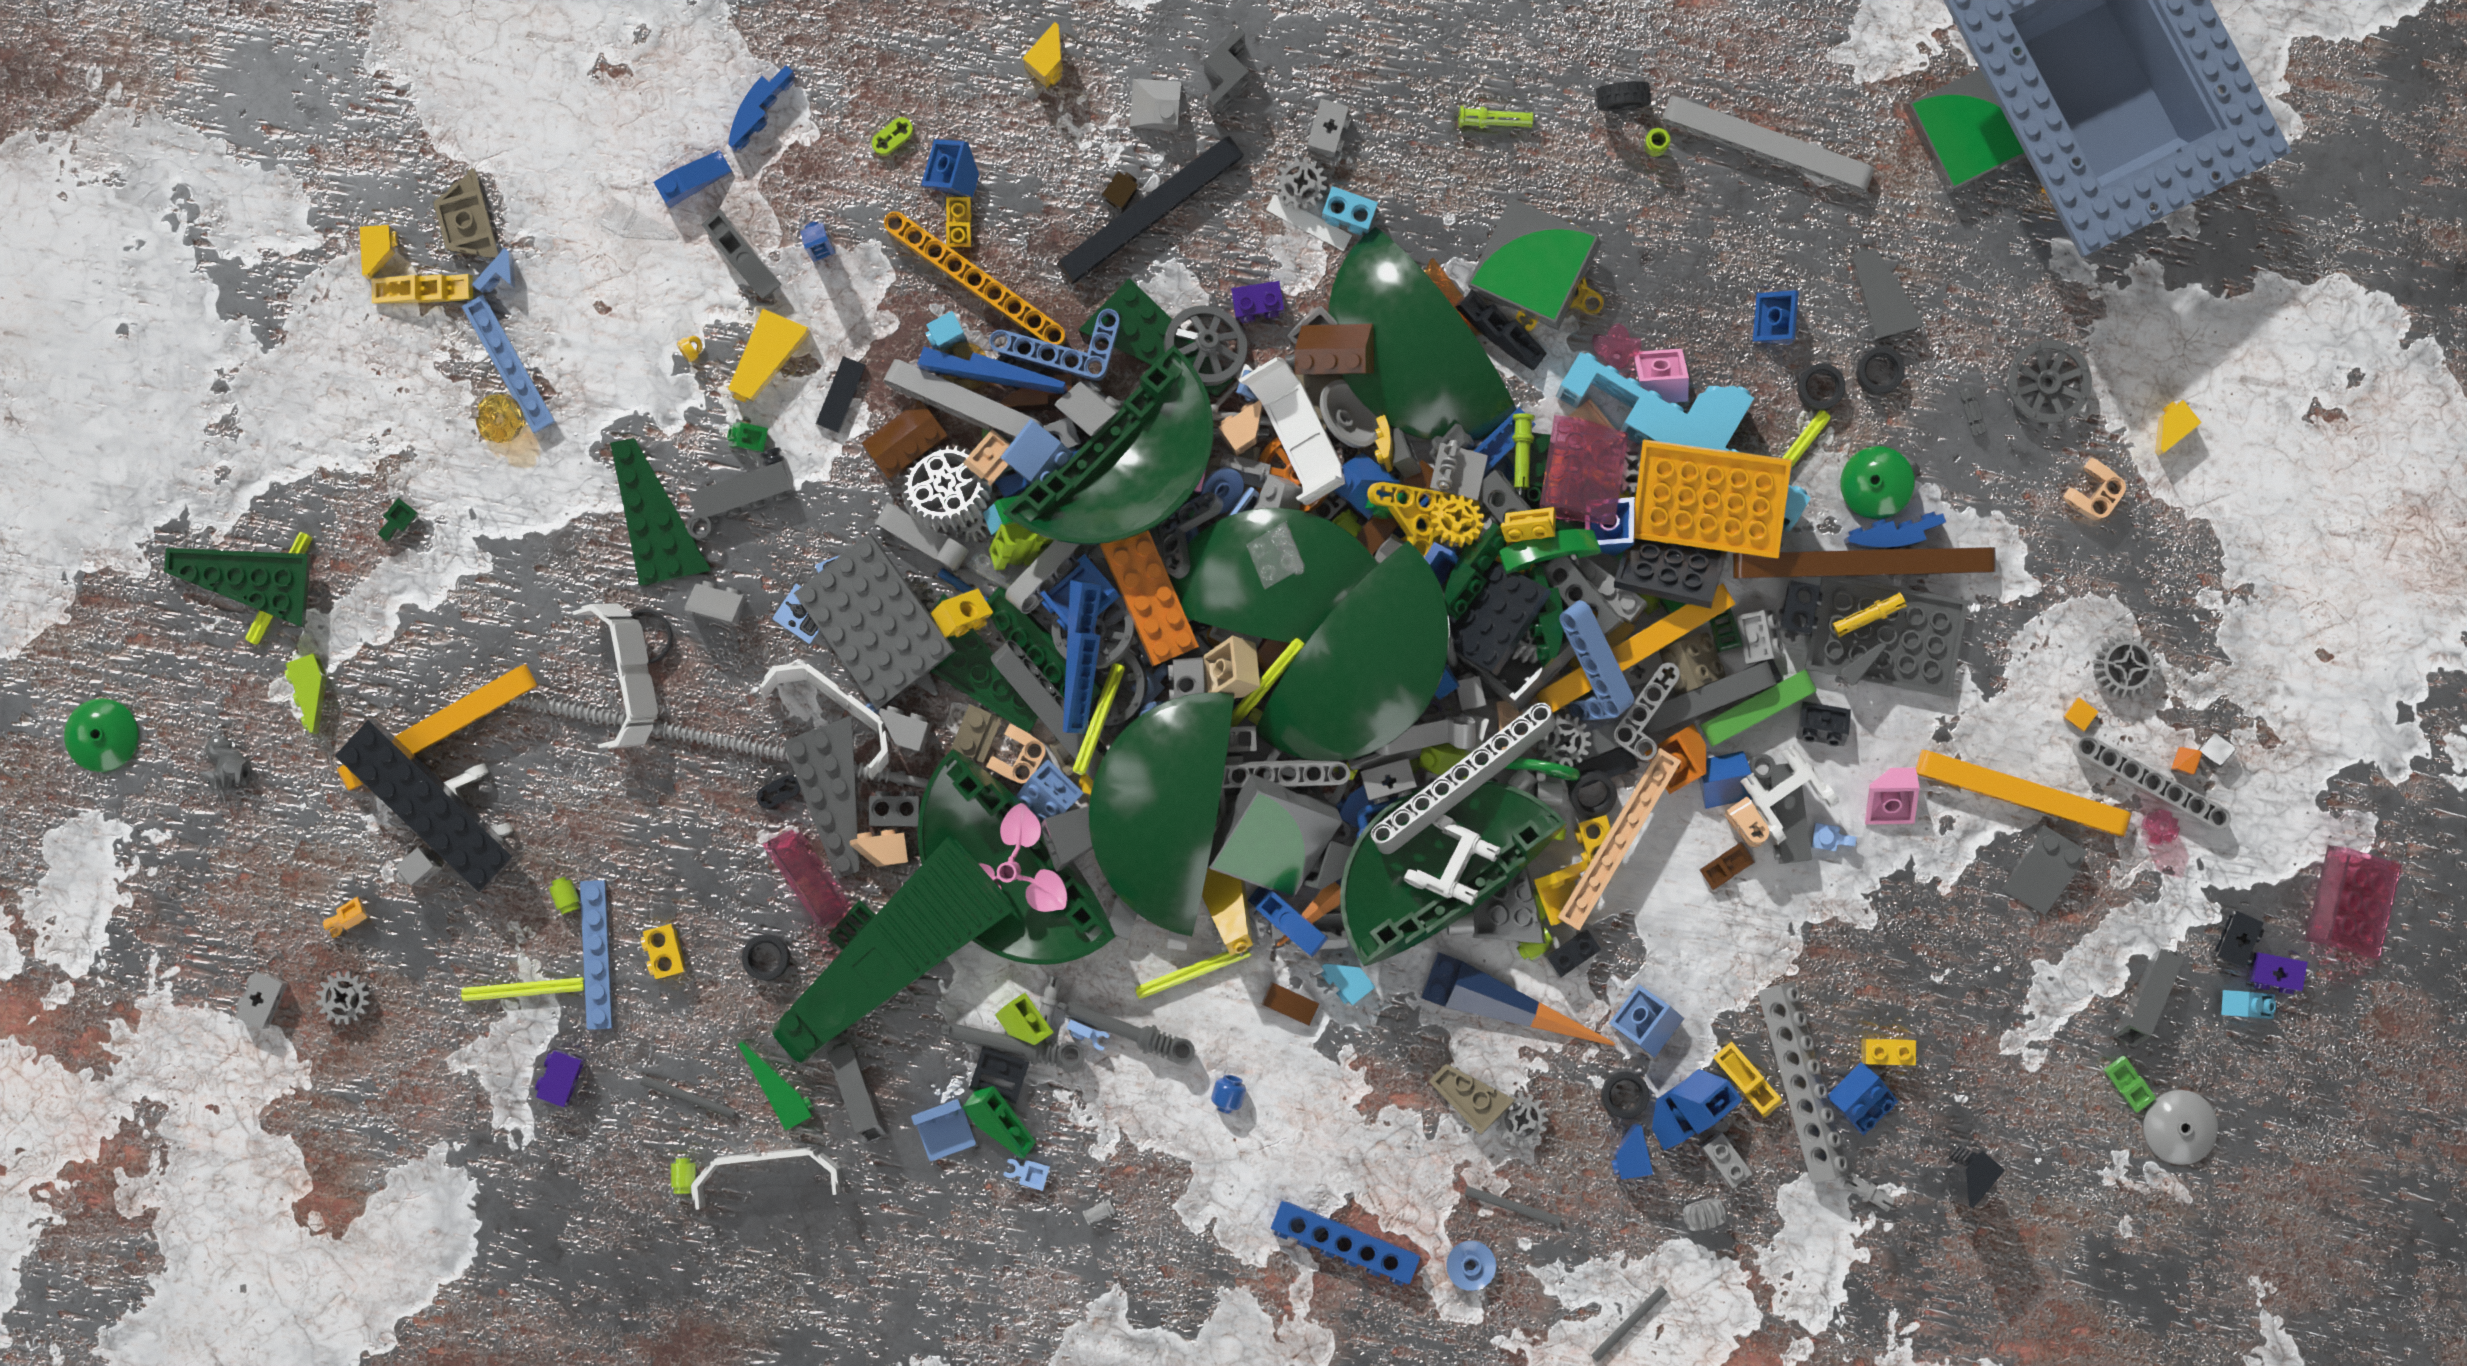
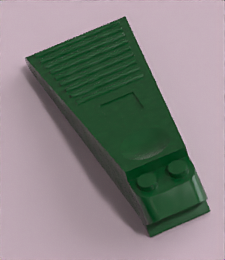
M949 835L796 1000L791 1008L773 1025L772 1035L793 1060L799 1063L808 1061L834 1038L1013 912L1015 908L1011 905L1012 901L962 844Z

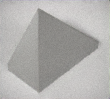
M1322 306L1312 309L1287 336L1296 345L1302 325H1337L1338 322Z

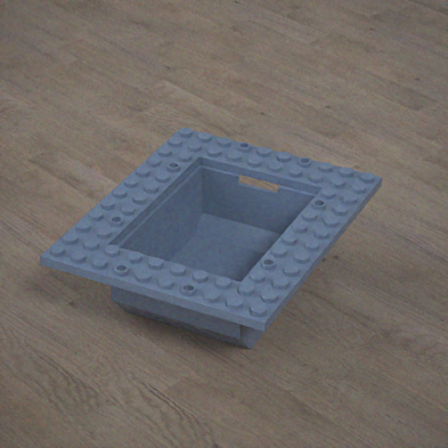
M1943 0L2081 258L2292 152L2210 0ZM2218 87L2222 89L2223 94L2218 92ZM2212 173L2217 176V180L2212 178ZM2150 204L2155 207V212L2150 209Z

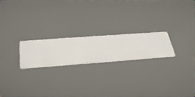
M1277 195L1273 196L1266 209L1267 211L1342 251L1345 250L1352 237L1351 234L1325 223L1324 220L1304 211L1300 207L1294 210V204L1292 203L1286 207L1284 206L1285 199L1279 200Z

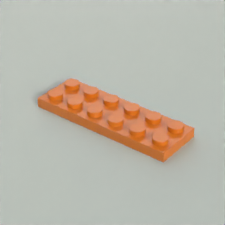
M1149 530L1128 539L1100 544L1152 667L1198 648V643Z

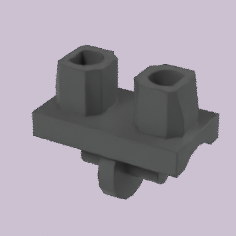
M1455 424L1443 438L1436 436L1432 440L1433 448L1429 451V454L1435 462L1440 442L1449 444L1450 440H1455L1459 442L1460 448L1471 450L1474 446L1471 436L1464 432L1461 425Z

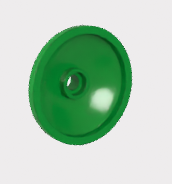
M1873 446L1857 452L1849 459L1841 474L1840 487L1845 502L1855 513L1864 518L1880 520L1898 514L1907 506L1914 492L1915 477L1911 465L1902 454L1888 447ZM1873 477H1880L1878 484L1874 485L1871 483Z
M105 698L89 700L78 706L68 718L64 730V742L71 758L79 766L95 772H108L123 766L135 753L139 741L138 724L131 711L123 704ZM95 730L100 732V736L97 739L93 737Z

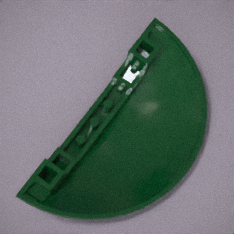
M1376 226L1365 234L1351 249L1336 275L1330 294L1328 313L1338 322L1337 325L1374 324V373L1341 374L1353 394L1368 410L1377 417L1385 415L1388 425L1399 428L1406 434L1432 441L1436 436L1443 438L1455 424H1459L1464 432L1471 436L1473 441L1487 438L1517 409L1499 373L1458 311L1420 266Z
M1174 345L1168 349L1140 377V386L1123 402V407L1058 471L1055 469L1043 482L1039 479L1033 482L1003 513L1015 523L1031 532L1053 540L1074 544H1102L1128 539L1157 526L1175 513L1199 484L1206 470L1213 443V416L1208 393L1197 371L1185 355Z
M1259 508L1230 515L1205 528L1187 544L1190 559V570L1187 575L1178 579L1168 572L1167 574L1186 618L1215 627L1276 641L1291 643L1294 639L1298 638L1306 644L1338 604L1379 563L1356 537L1328 519L1297 509Z
M1410 541L1405 542L1376 566L1338 604L1301 649L1274 690L1258 722L1256 734L1264 741L1288 754L1309 760L1342 761L1370 754L1390 744L1406 732L1423 714L1435 695L1444 674L1450 643V623L1446 600L1439 580L1428 561Z
M1205 692L1185 695L1157 705L1139 716L1124 729L1107 750L1099 765L1090 794L1089 831L1096 860L1111 888L1124 903L1147 921L1171 932L1190 937L1193 935L1216 825L1234 702V694Z
M952 749L944 757L934 771L921 802L918 818V849L921 865L950 835L954 840L957 839L978 864L982 863L991 866L995 871V876H997L999 865L1007 862L1016 848V844L1007 845L1003 842L1000 833L1001 824L1007 813L1014 806L1022 802L998 780L955 749ZM1041 833L1039 840L1030 847L1021 845L1014 861L1020 865L1022 876L1035 879L1036 874L1043 869L1051 870L1058 874L1067 890L1066 908L1048 912L1038 911L1032 908L1026 899V889L1032 883L1023 880L1019 881L1018 879L1011 882L998 880L1002 891L1012 901L1011 905L1015 910L972 941L987 951L1012 961L1036 965H1051L1087 956L1105 946L1116 936L1099 900L1075 863L1073 862L1056 872Z
M1489 780L1443 815L1453 819L1457 825L1479 834L1481 840L1500 847L1499 855H1495L1497 857L1495 862L1479 854H1472L1459 879L1460 884L1478 891V896L1476 899H1473L1475 902L1471 906L1455 897L1446 898L1427 888L1419 889L1404 881L1408 870L1416 872L1419 870L1440 880L1460 841L1442 833L1443 830L1433 825V823L1391 854H1383L1378 850L1371 837L1372 829L1427 786L1414 790L1412 794L1392 802L1366 826L1355 842L1345 864L1340 891L1343 925L1354 953L1365 967L1408 950L1447 928L1512 880L1551 843L1567 823L1546 803L1530 793L1507 784ZM1448 791L1443 792L1440 796L1447 794ZM1429 806L1422 808L1420 811L1426 810ZM1409 821L1402 823L1401 826L1406 825ZM1389 836L1384 837L1381 841L1388 839Z

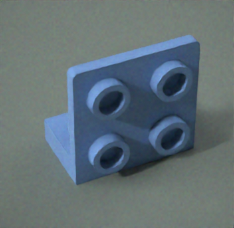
M1047 760L1030 776L1016 797L1042 823L1045 818L1066 813L1081 798L1084 792L1054 764Z
M960 1098L911 1116L914 1126L917 1125L929 1161H934L976 1145Z

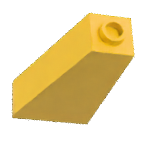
M762 309L728 387V390L733 393L732 398L746 403V400L754 402L809 336L810 330L808 327Z
M1208 867L1202 898L1230 955L1242 953L1253 945L1245 881Z

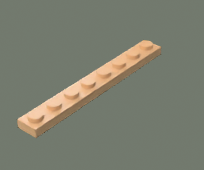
M1661 748L1658 749L1558 915V919L1578 931L1581 929L1681 762L1679 759Z

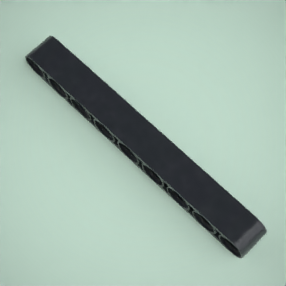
M1230 136L1223 138L1063 257L1056 264L1071 285L1076 283L1244 157V154Z

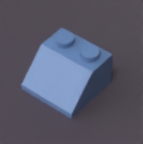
M1030 419L1000 458L1032 484L1037 479L1043 482L1055 469L1057 471L1061 469L1074 453L1034 420Z
M1638 984L1609 1024L1655 1058L1685 1018L1670 1005Z

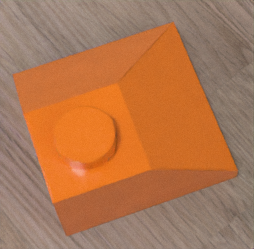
M1694 724L1687 726L1656 745L1657 751L1661 748L1681 761L1665 787L1669 795L1706 774V744ZM1652 748L1644 752L1646 756L1652 753Z

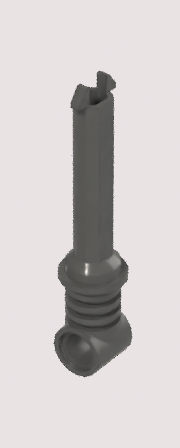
M1070 1001L1068 1005L1061 1002L1058 1004V1009L1065 1011V1016L1136 1042L1138 1048L1143 1050V1054L1155 1051V1055L1158 1056L1160 1053L1162 1058L1166 1055L1167 1060L1173 1061L1178 1065H1186L1194 1058L1195 1048L1191 1041L1177 1036L1173 1039L1171 1034L1166 1036V1032L1160 1034L1161 1030H1158L1154 1024L1152 1027L1147 1025L1139 1028ZM1178 1046H1186L1189 1049L1190 1053L1186 1058H1179L1176 1055L1175 1050Z
M954 1023L942 1025L941 1034L948 1036L950 1040L1023 1055L1027 1061H1031V1065L1041 1064L1042 1061H1044L1045 1065L1050 1062V1066H1054L1055 1063L1056 1067L1062 1068L1063 1071L1068 1073L1078 1071L1083 1065V1050L1074 1042L1061 1043L1059 1046V1042L1055 1041V1044H1052L1053 1041L1049 1040L1046 1043L1047 1040L1044 1039L1038 1044L1033 1045L1013 1036ZM1069 1053H1073L1078 1058L1073 1062H1069L1064 1057Z

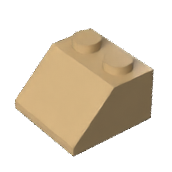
M1231 636L1202 656L1205 692L1232 693L1234 698L1247 696L1260 687L1256 643Z

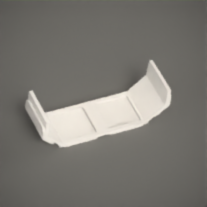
M1275 357L1240 378V383L1247 385L1264 406L1302 484L1303 493L1296 497L1297 500L1303 502L1304 505H1309L1345 484L1340 459L1319 420L1305 388L1286 361L1281 357Z
M618 603L589 604L582 606V609L572 611L573 615L596 614L610 625L627 718L616 739L598 744V748H623L645 744L653 729L652 724L657 719L658 709L652 677L647 666L648 656L642 625L639 623V620L633 619L631 617L632 614Z
M802 663L800 666H796V664L772 666L760 685L762 699L765 700L780 683L806 680L879 734L881 751L868 766L869 778L873 779L878 772L880 773L889 763L884 722L880 716L851 695L847 696L841 691L839 686L809 664L805 665Z
M814 1147L777 1150L767 1154L759 1152L717 1157L714 1161L710 1162L711 1165L707 1166L692 1183V1199L695 1200L696 1210L706 1206L703 1184L721 1164L809 1155L831 1173L833 1195L841 1192V1167L824 1153L820 1154L818 1148L814 1149Z

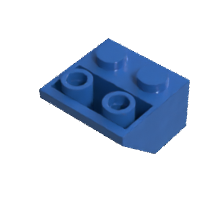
M1862 1062L1827 1095L1833 1106L1863 1136L1873 1129L1876 1123L1886 1113L1890 1112L1898 1102L1880 1077Z
M1701 1069L1693 1072L1668 1094L1697 1134L1715 1125L1743 1101L1727 1079Z

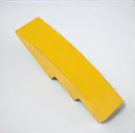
M440 274L371 279L372 303H429L473 300V275L445 276Z

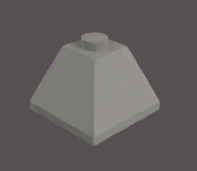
M1133 79L1130 128L1178 131L1182 82Z

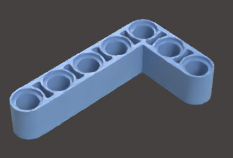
M1105 309L1099 313L1088 353L1005 330L994 331L989 338V343L994 353L1084 379L1099 381L1107 373L1120 327V319L1117 312L1112 309ZM1112 316L1116 322L1112 327H1105L1102 324L1103 318ZM1005 337L1008 340L1007 345L1004 348H997L994 345L997 338ZM1101 339L1109 343L1108 348L1104 351H1100L1095 347L1096 342ZM1024 343L1031 346V351L1026 355L1018 352L1019 346ZM1052 350L1055 353L1054 359L1051 361L1043 360L1041 357L1044 351ZM1071 356L1079 360L1078 365L1073 368L1065 365L1066 359ZM1091 364H1101L1102 371L1099 374L1090 373L1089 367Z
M1578 600L1561 613L1559 620L1593 689L1570 702L1568 709L1574 718L1578 717L1580 721L1616 718L1634 703V696L1591 608L1586 602Z

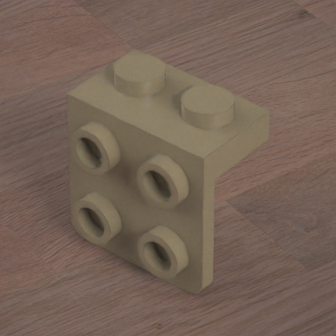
M1707 632L1659 650L1663 664L1673 663L1680 671L1679 679L1673 686L1676 696L1726 676L1714 642ZM1669 668L1666 670L1668 677L1674 679L1672 675L1673 670Z

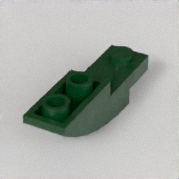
M1532 432L1534 441L1530 444V489H1520V495L1531 509L1535 510L1543 509L1545 506L1553 435Z
M1494 522L1478 542L1473 539L1471 545H1466L1451 572L1444 597L1448 613L1456 620L1467 610V607L1482 590L1487 582L1482 575L1490 567L1499 551L1507 544L1501 527Z
M1537 566L1533 567L1526 577L1548 588L1552 593L1529 626L1530 635L1534 637L1537 647L1536 654L1538 659L1541 660L1542 667L1548 668L1556 659L1561 646L1563 627L1559 616L1563 613L1558 587L1549 588L1543 567Z

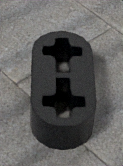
M786 775L759 789L756 799L760 806L773 808L798 795L801 788L795 776ZM789 779L791 782H796V785L793 787L794 792L791 793L789 790L780 791L781 788L787 785L786 780ZM765 791L768 793L777 791L778 795L771 798V804L767 801H762Z

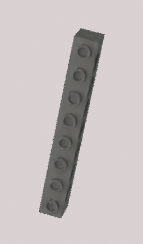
M1494 470L1482 480L1478 502L1482 507L1487 506L1492 512L1490 517L1498 526H1501V523H1505L1506 513L1532 510L1501 471ZM1502 493L1505 497V503L1498 507L1495 499L1497 495ZM1570 555L1551 559L1546 564L1543 561L1534 563L1536 567H1543L1547 582L1549 581L1553 588L1558 587L1561 602L1564 600L1569 607L1576 602L1572 597L1573 591L1576 588L1582 590L1583 596L1580 601L1586 602L1590 608H1597L1598 617L1596 620L1605 638L1624 622ZM1564 569L1567 572V578L1561 583L1557 579V573L1559 570Z

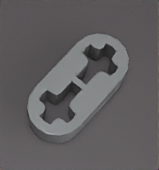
M1785 599L1780 601L1774 609L1778 631L1782 616L1779 610L1783 608ZM1797 614L1793 618L1794 624L1802 627L1799 614ZM1779 631L1781 641L1788 646L1798 644L1803 635H1797L1794 637V641H1791L1790 638L1785 637L1787 632Z

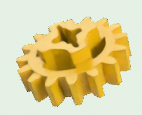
M1452 494L1449 501L1442 497L1440 504L1435 503L1429 517L1431 519L1429 526L1430 528H1436L1433 533L1434 536H1442L1441 543L1448 540L1450 547L1456 542L1461 548L1464 541L1471 545L1473 539L1479 538L1480 531H1482L1484 523H1482L1484 515L1478 514L1480 507H1473L1472 499L1465 502L1464 495H1461L1459 500H1457Z

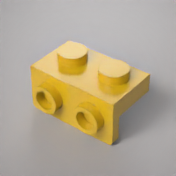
M1554 507L1506 513L1505 523H1501V530L1506 542L1555 537L1556 511Z

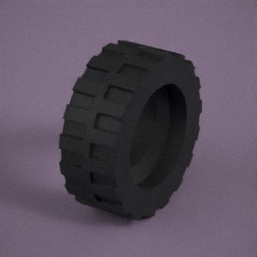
M1620 82L1596 89L1597 107L1601 111L1630 110L1651 104L1650 83Z

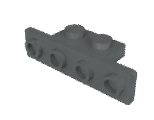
M1341 911L1328 912L1312 923L1328 938L1320 949L1337 950L1348 947ZM1271 923L1272 938L1281 939L1284 934Z

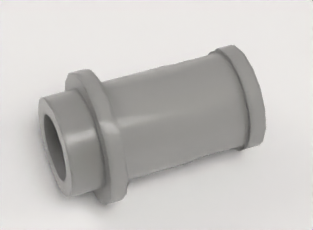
M1103 1199L1101 1204L1083 1211L1089 1226L1108 1216L1112 1218V1214L1116 1213L1110 1199L1107 1201Z

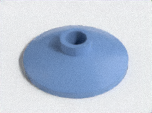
M1220 468L1210 474L1205 480L1200 496L1206 492H1213L1223 501V507L1219 514L1225 513L1232 509L1241 498L1244 488L1243 478L1233 468Z
M1471 1240L1464 1241L1456 1245L1449 1253L1446 1262L1447 1273L1451 1281L1459 1288L1468 1291L1479 1290L1492 1281L1496 1272V1260L1492 1251L1483 1243ZM1469 1260L1475 1262V1267L1471 1270L1466 1267V1263Z

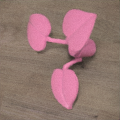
M1020 803L1007 813L1000 829L1001 838L1005 844H1016L1012 855L1008 858L1007 862L999 865L997 876H995V871L991 866L982 863L979 865L1001 890L1002 887L998 880L1011 882L1018 879L1019 881L1023 880L1032 883L1026 889V899L1032 908L1043 912L1063 910L1067 905V890L1060 876L1051 870L1045 869L1040 870L1036 874L1035 879L1022 876L1020 865L1014 861L1021 845L1030 847L1041 836V824L1038 818L1024 803Z

